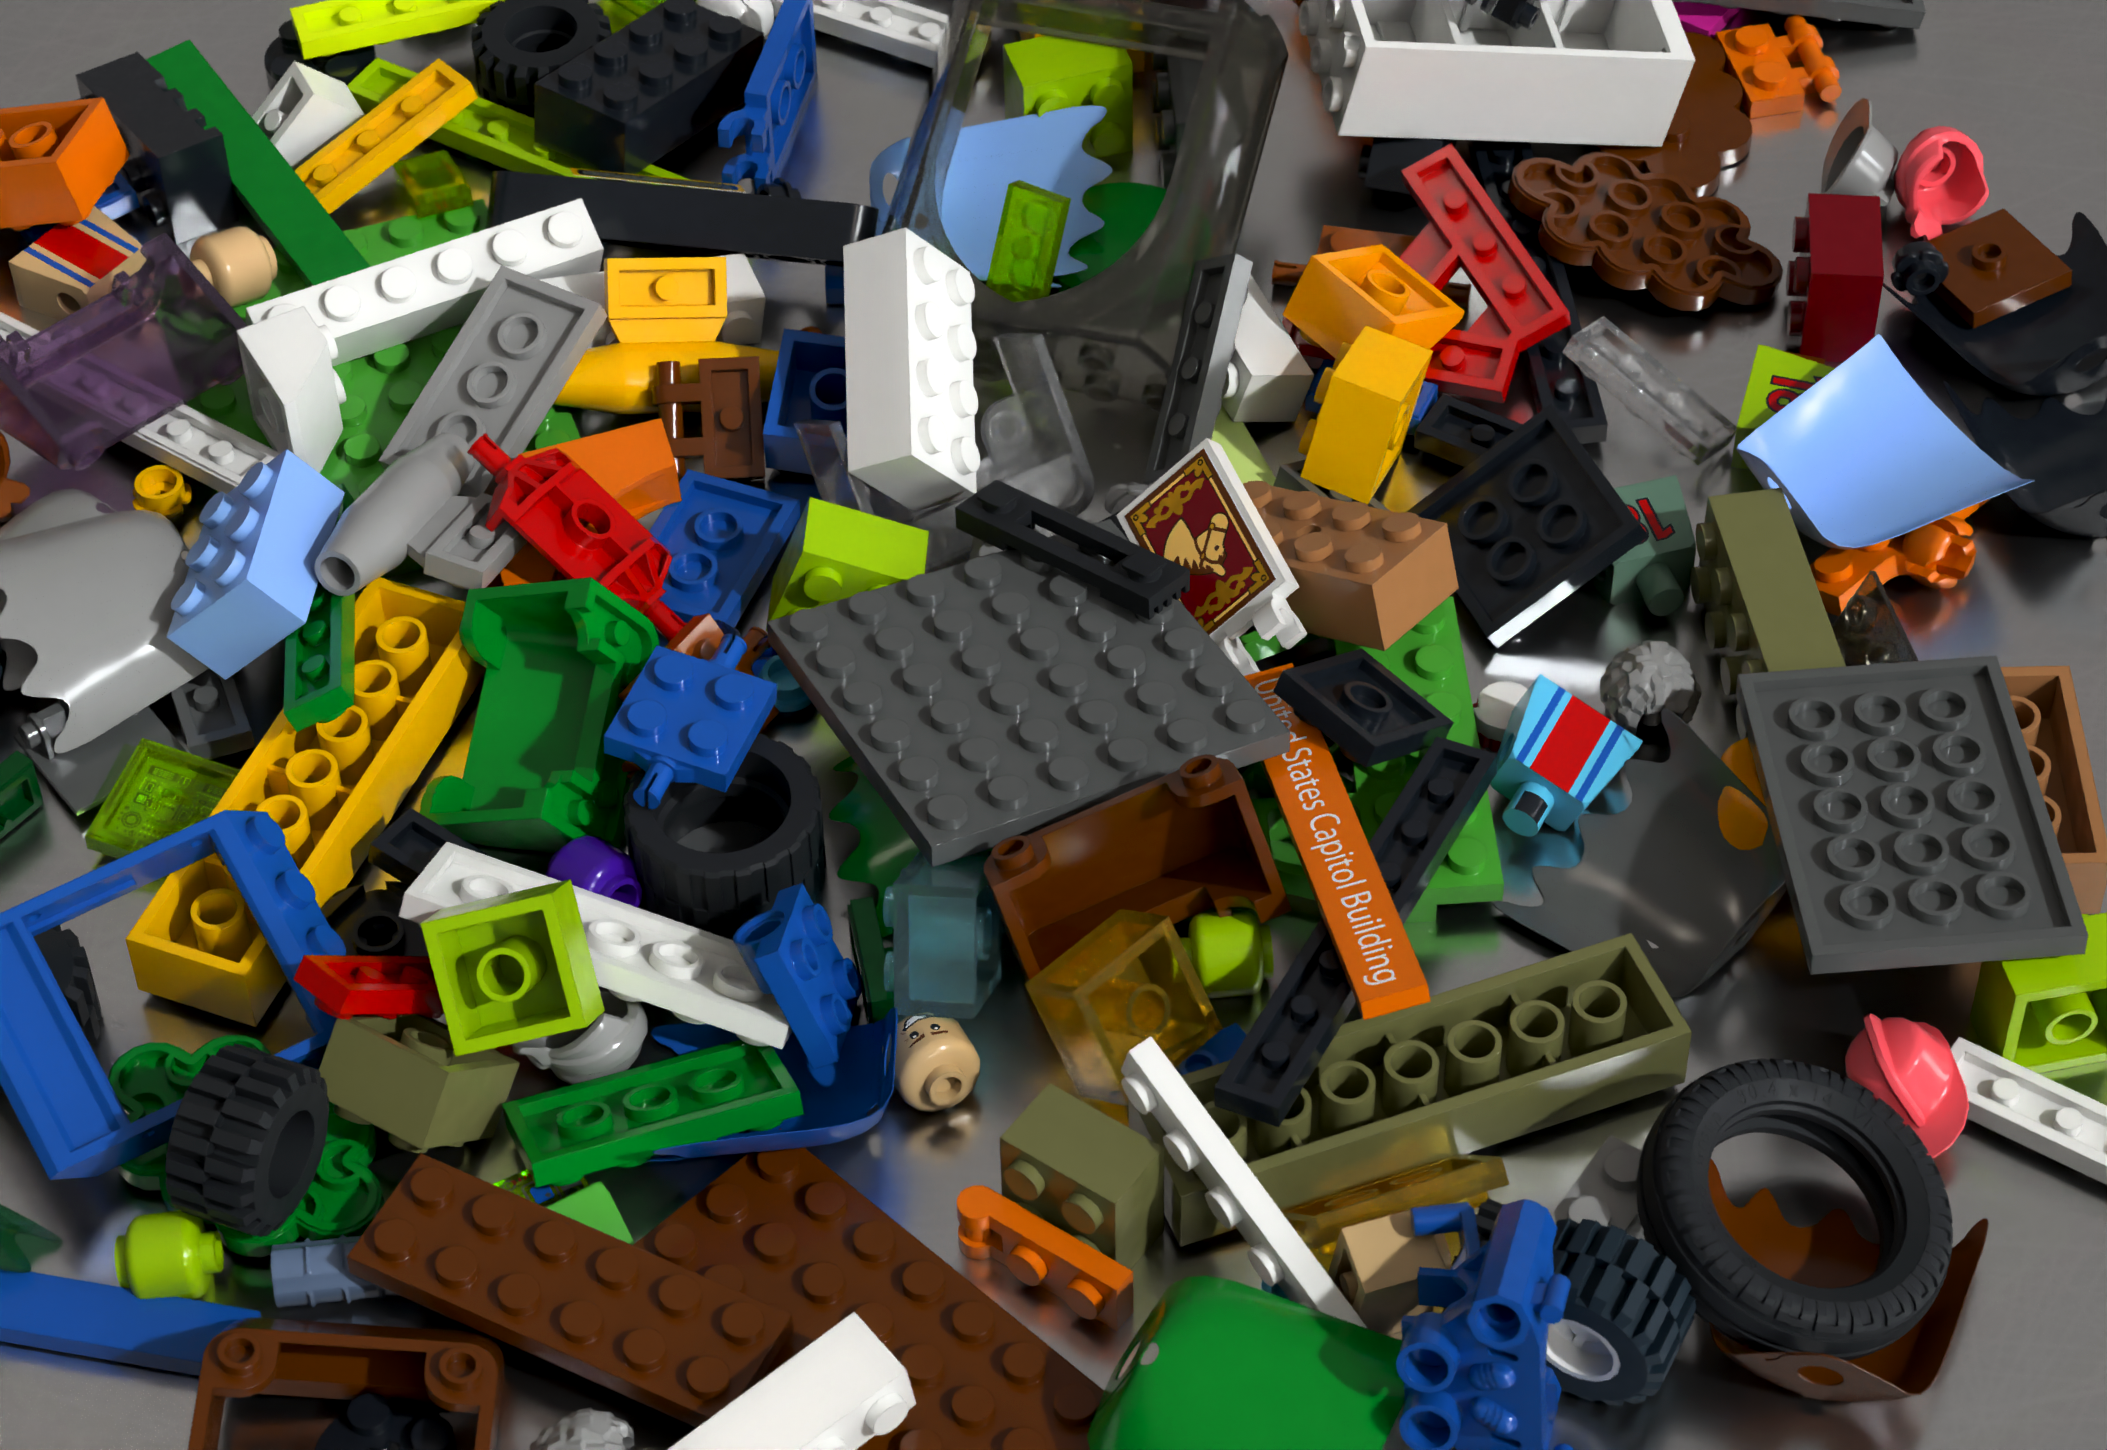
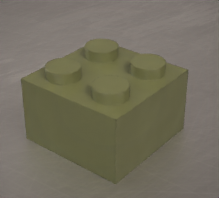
M354 1014L351 1019L337 1018L319 1072L321 1077L325 1078L327 1084V1097H329L330 1102L335 1104L333 1107L335 1114L354 1123L374 1124L389 1132L388 1140L393 1145L414 1153H426L428 1148L445 1145L462 1147L464 1142L493 1137L503 1111L502 1104L506 1103L520 1062L493 1048L455 1057L448 1026L436 1019L420 1014H398L395 1019H387L375 1014Z
M1050 1082L1001 1135V1191L1004 1197L1130 1270L1164 1232L1163 1146Z

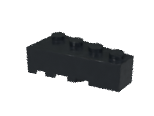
M136 52L76 75L81 97L76 100L104 97L130 153L129 158L120 169V173L135 190L136 194L139 193L141 195L147 216L155 228L163 226L175 244L178 245L239 221L223 134L215 126L205 130L203 127L207 126L204 115L196 108L188 111L183 95L176 88L168 90L164 77L144 57Z

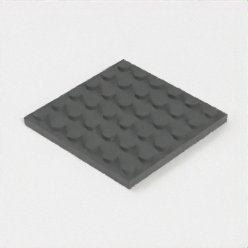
M1111 519L1091 523L1128 540ZM1059 535L1049 537L1111 567L1117 564ZM1015 548L984 557H976L968 562L928 574H919L908 580L871 591L859 592L848 598L811 609H802L794 614L767 622L768 642L931 867L994 848L999 842L1009 837L1027 836L1177 771L1186 761L1199 755L1208 754L1214 755L1217 758L1228 759L1238 769L1287 753L1290 750V730L1179 599L1175 600L1172 598L1171 605L1168 607L1163 605V610L1160 613L1154 612V617L1148 620L1100 597L1099 588Z

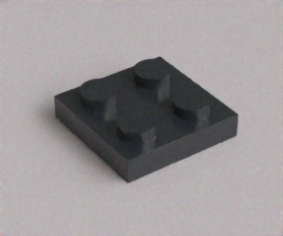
M1362 648L1283 670L1273 691L1293 708L1294 714L1300 720L1318 728L1339 746V750L1346 758L1363 765L1365 768L1429 748L1436 736L1446 739L1454 723Z

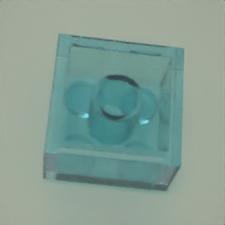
M984 850L935 867H931L919 851L906 868H902L900 876L893 883V886L886 888L883 903V919L886 927H893L894 951H888L885 958L884 987L886 992H894V1007L897 1008L898 1015L975 1019L1000 982L1001 918L983 869V865L992 851Z

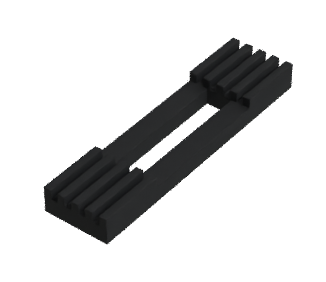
M997 479L955 507L957 529L1001 550L1011 546L1100 589V597L1148 620L1154 617V612L1160 613L1163 610V605L1167 607L1171 605L1172 598L1177 600L1181 597V592L1187 593L1190 591V569ZM1035 524L1102 555L1117 564L1111 567L1033 530L1035 529Z

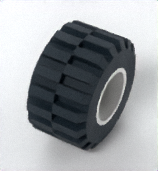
M1570 1218L1557 1220V1232L1553 1243L1554 1275L1562 1274L1570 1280L1571 1287L1562 1320L1556 1324H1549L1546 1366L1553 1369L1562 1387V1391L1571 1392L1582 1399L1592 1402L1600 1400L1608 1405H1622L1624 1401L1632 1404L1643 1402L1647 1395L1654 1396L1659 1391L1695 1318L1693 1314L1696 1310V1301L1694 1297L1689 1295L1691 1286L1685 1276L1675 1271L1677 1266L1667 1256L1659 1254L1653 1249L1654 1246L1644 1239H1637L1627 1234L1624 1229L1613 1225L1607 1227L1601 1225L1598 1221L1582 1219L1581 1223Z

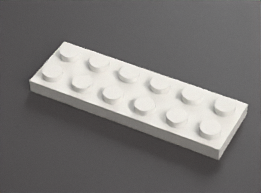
M446 842L404 893L399 917L417 922L421 927L420 923L443 908L560 881ZM572 885L598 986L608 989L612 995L628 1002L644 1001L670 1010L677 1018L687 1023H707L736 1033L739 1039L748 1044L760 1047L770 1045L783 1049L793 1030L773 994H764L760 991L733 940Z

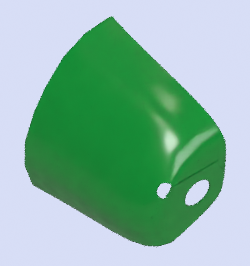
M1206 1275L1185 1277L1169 1285L1117 1363L1101 1397L1100 1404L1087 1434L1089 1449L1382 1450L1405 1401L1404 1382L1396 1369V1361L1402 1340L1229 1279ZM1140 1342V1345L1131 1363L1129 1364L1125 1372L1122 1374V1376L1118 1379V1376L1123 1365L1125 1364L1131 1352ZM1155 1343L1159 1347L1156 1359L1151 1364L1141 1365V1359L1149 1344Z

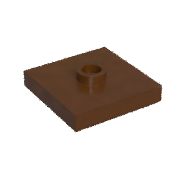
M2004 208L1927 241L1943 254V261L1947 262L1949 266L1947 278L1939 284L1934 292L1973 329L2068 288L2072 284V269Z

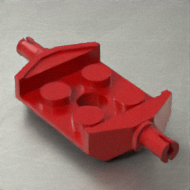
M486 433L478 438L469 448L467 453L472 455L485 469L495 476L494 481L498 484L494 490L485 527L491 532L506 520L567 579L592 577L645 615L653 623L655 629L668 640V643L687 624L660 600L666 593L662 585L673 558L670 551L565 452L554 448L527 458L520 454L511 460ZM584 519L595 527L598 534L587 530L579 520Z

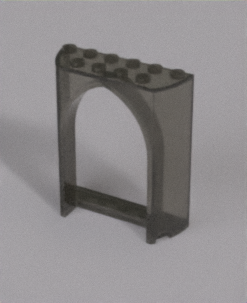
M1144 0L952 1L881 234L906 227L970 272L975 288V297L971 303L972 332L977 345L976 355L973 358V376L991 382L1001 379L1024 382L1037 390L1045 392L1063 389L1085 393L1088 397L1101 402H1113L1119 399L1141 403L1153 411L1160 412L1168 377L1171 374L1177 339L1196 261L1233 254L1238 244L1289 56L1281 32L1269 14L1260 17L1245 0H1221L1218 12ZM991 27L1203 61L1165 197L1155 217L1142 236L1115 263L1076 287L1055 295L1021 302H1012L997 294L982 283L964 265L949 242L942 225L943 190Z

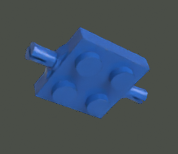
M729 633L722 636L719 646L709 660L699 659L658 645L652 652L604 735L605 754L633 762L646 771L639 786L633 792L634 800L640 806L645 807L648 801V809H656L660 805L661 799L671 782L698 783L726 793L777 701V683L735 670L741 657L747 651V644L741 637L736 635L733 641V634Z

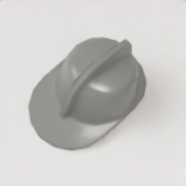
M1862 98L1856 102L1837 128L1824 161L1821 194L1880 196V206L1884 207L1888 205L1895 191L1894 167L1897 163L1898 151L1893 144L1872 126V106L1870 100Z

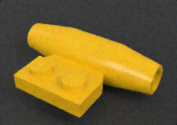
M726 257L604 258L606 320L618 343L587 348L553 405L621 415L659 414L658 407L652 406L651 387L657 386V362L679 361L681 384L699 383L698 359L759 356L761 403H769L779 351L715 341L727 317ZM700 404L682 406L683 413H701Z

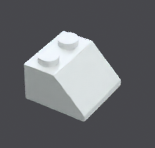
M301 306L236 330L253 419L273 450L282 453L288 449L320 473L343 431L339 405L346 402V394L337 372L332 367L331 361L338 359L339 354L331 331L325 324L318 327L305 306Z

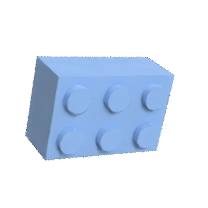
M286 449L266 465L263 462L255 464L245 474L241 483L227 494L223 491L216 493L207 502L200 514L199 521L203 526L199 539L192 546L185 559V564L189 569L184 584L176 592L171 602V609L175 612L167 638L226 680L304 625L307 621L319 581L315 574V561L335 527L345 492Z

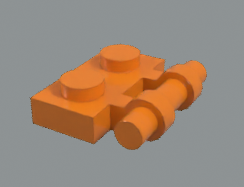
M1793 15L1787 18L1784 23V29L1787 33L1785 36L1775 37L1769 23L1716 32L1715 41L1725 51L1724 70L1741 84L1743 90L1742 106L1749 119L1803 111L1804 97L1807 94L1818 93L1825 102L1834 101L1841 95L1842 89L1838 83L1839 71L1831 57L1824 56L1822 53L1823 42L1817 29L1813 25L1807 24L1803 16ZM1802 61L1804 67L1792 68L1789 63Z

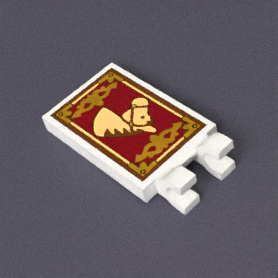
M1208 438L1204 439L1116 515L1130 542L1190 569V591L1187 593L1181 592L1179 601L1243 676L1260 672L1253 658L1239 639L1253 625L1262 639L1268 641L1276 635L1281 646L1288 650L1307 635L1304 626L1291 610L1286 600L1290 594L1299 588V585L1221 444Z

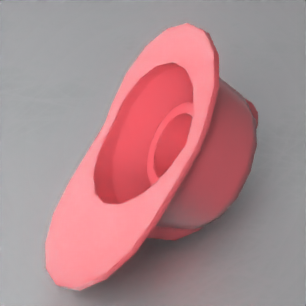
M1869 1013L1863 1016L1865 1028L1850 1043L1845 1056L1846 1076L1874 1093L1872 1097L1877 1100L1879 1098L1893 1108L1904 1119L1902 1123L1905 1126L1909 1125L1923 1142L1929 1152L1927 1156L1930 1155L1932 1159L1936 1158L1954 1144L1965 1127L1969 1111L1966 1086L1950 1045L1938 1028L1925 1022H1912L1905 1018L1896 1017L1880 1019L1874 1014Z

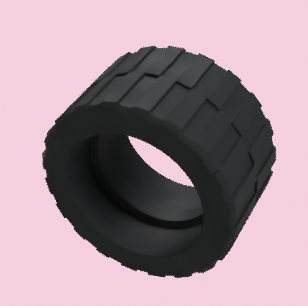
M758 733L726 793L698 783L671 782L661 799L660 805L656 809H648V801L645 807H642L634 800L633 792L639 786L646 771L641 768L634 773L629 781V790L624 795L623 811L628 855L635 863L637 881L642 888L640 907H644L646 911L733 940L734 934L745 922L761 913L772 910L780 890L803 883L811 900L815 903V897L822 890L825 881L824 868H826L821 793L817 777L811 773V766L803 757L794 753L793 748L782 741L777 742L768 738V735ZM724 821L754 823L774 832L767 839L752 847L727 853L701 852L677 843L682 837L697 828Z

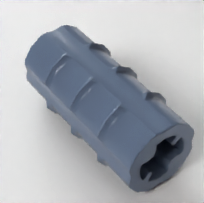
M342 1234L340 1238L313 1241L307 1238L303 1242L272 1245L271 1275L277 1308L310 1305L314 1308L316 1304L345 1301L349 1304L352 1300L378 1297L385 1300L388 1296H397L398 1294L349 1273L347 1256L361 1236L346 1237Z

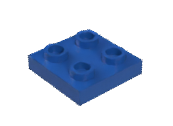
M803 883L778 891L772 910L761 913L745 922L734 934L733 942L760 991L764 994H773L815 1070L839 1061L859 996L862 993V983L855 964L849 958L843 959L832 938V925L826 910L822 905L813 903Z

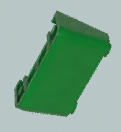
M592 577L469 589L463 617L459 626V635L468 654L476 662L484 666L486 672L462 779L452 775L434 778L427 785L421 800L420 814L468 843L475 845L554 854L570 840L588 835L602 838L614 847L619 848L625 830L624 795L629 790L630 781L626 775L630 772L623 773L622 763L626 760L604 753V735L623 704L618 695L643 670L657 645L660 646L658 634L653 623L645 615Z

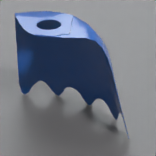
M893 1007L883 1019L874 1024L851 1026L847 1033L839 1061L815 1070L793 1031L783 1049L773 1047L800 1090L804 1115L786 1119L779 1126L770 1130H746L720 1137L714 1141L658 1149L653 1151V1153L665 1156L647 1161H671L812 1147L841 1142L866 1132L881 1120L894 1090L898 1025L897 1008ZM707 1023L669 1024L655 1027L651 1031L652 1037L658 1043L671 1048L679 1056L740 1040L736 1033ZM891 1036L890 1060L886 1074L887 1050ZM878 1103L879 1110L867 1117L869 1110Z

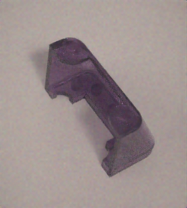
M166 232L141 245L140 253L147 259L139 271L130 277L124 270L114 275L111 292L27 340H24L17 330L7 335L6 341L0 335V429L60 470L74 468L80 471L86 469L100 458L105 449L219 383L223 386L229 385L244 374L236 330L248 325Z

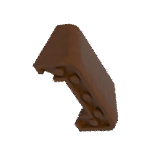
M1208 754L1193 757L1186 761L1177 771L1027 836H1013L1004 839L995 845L991 855L983 865L986 880L1013 953L1045 1018L1076 1005L1071 993V986L1074 980L1081 973L1086 981L1099 976L1093 959L1210 908H1213L1219 917L1233 916L1230 907L1242 906L1252 908L1262 924L1292 911L1243 777L1235 765L1228 759L1217 758L1214 755Z

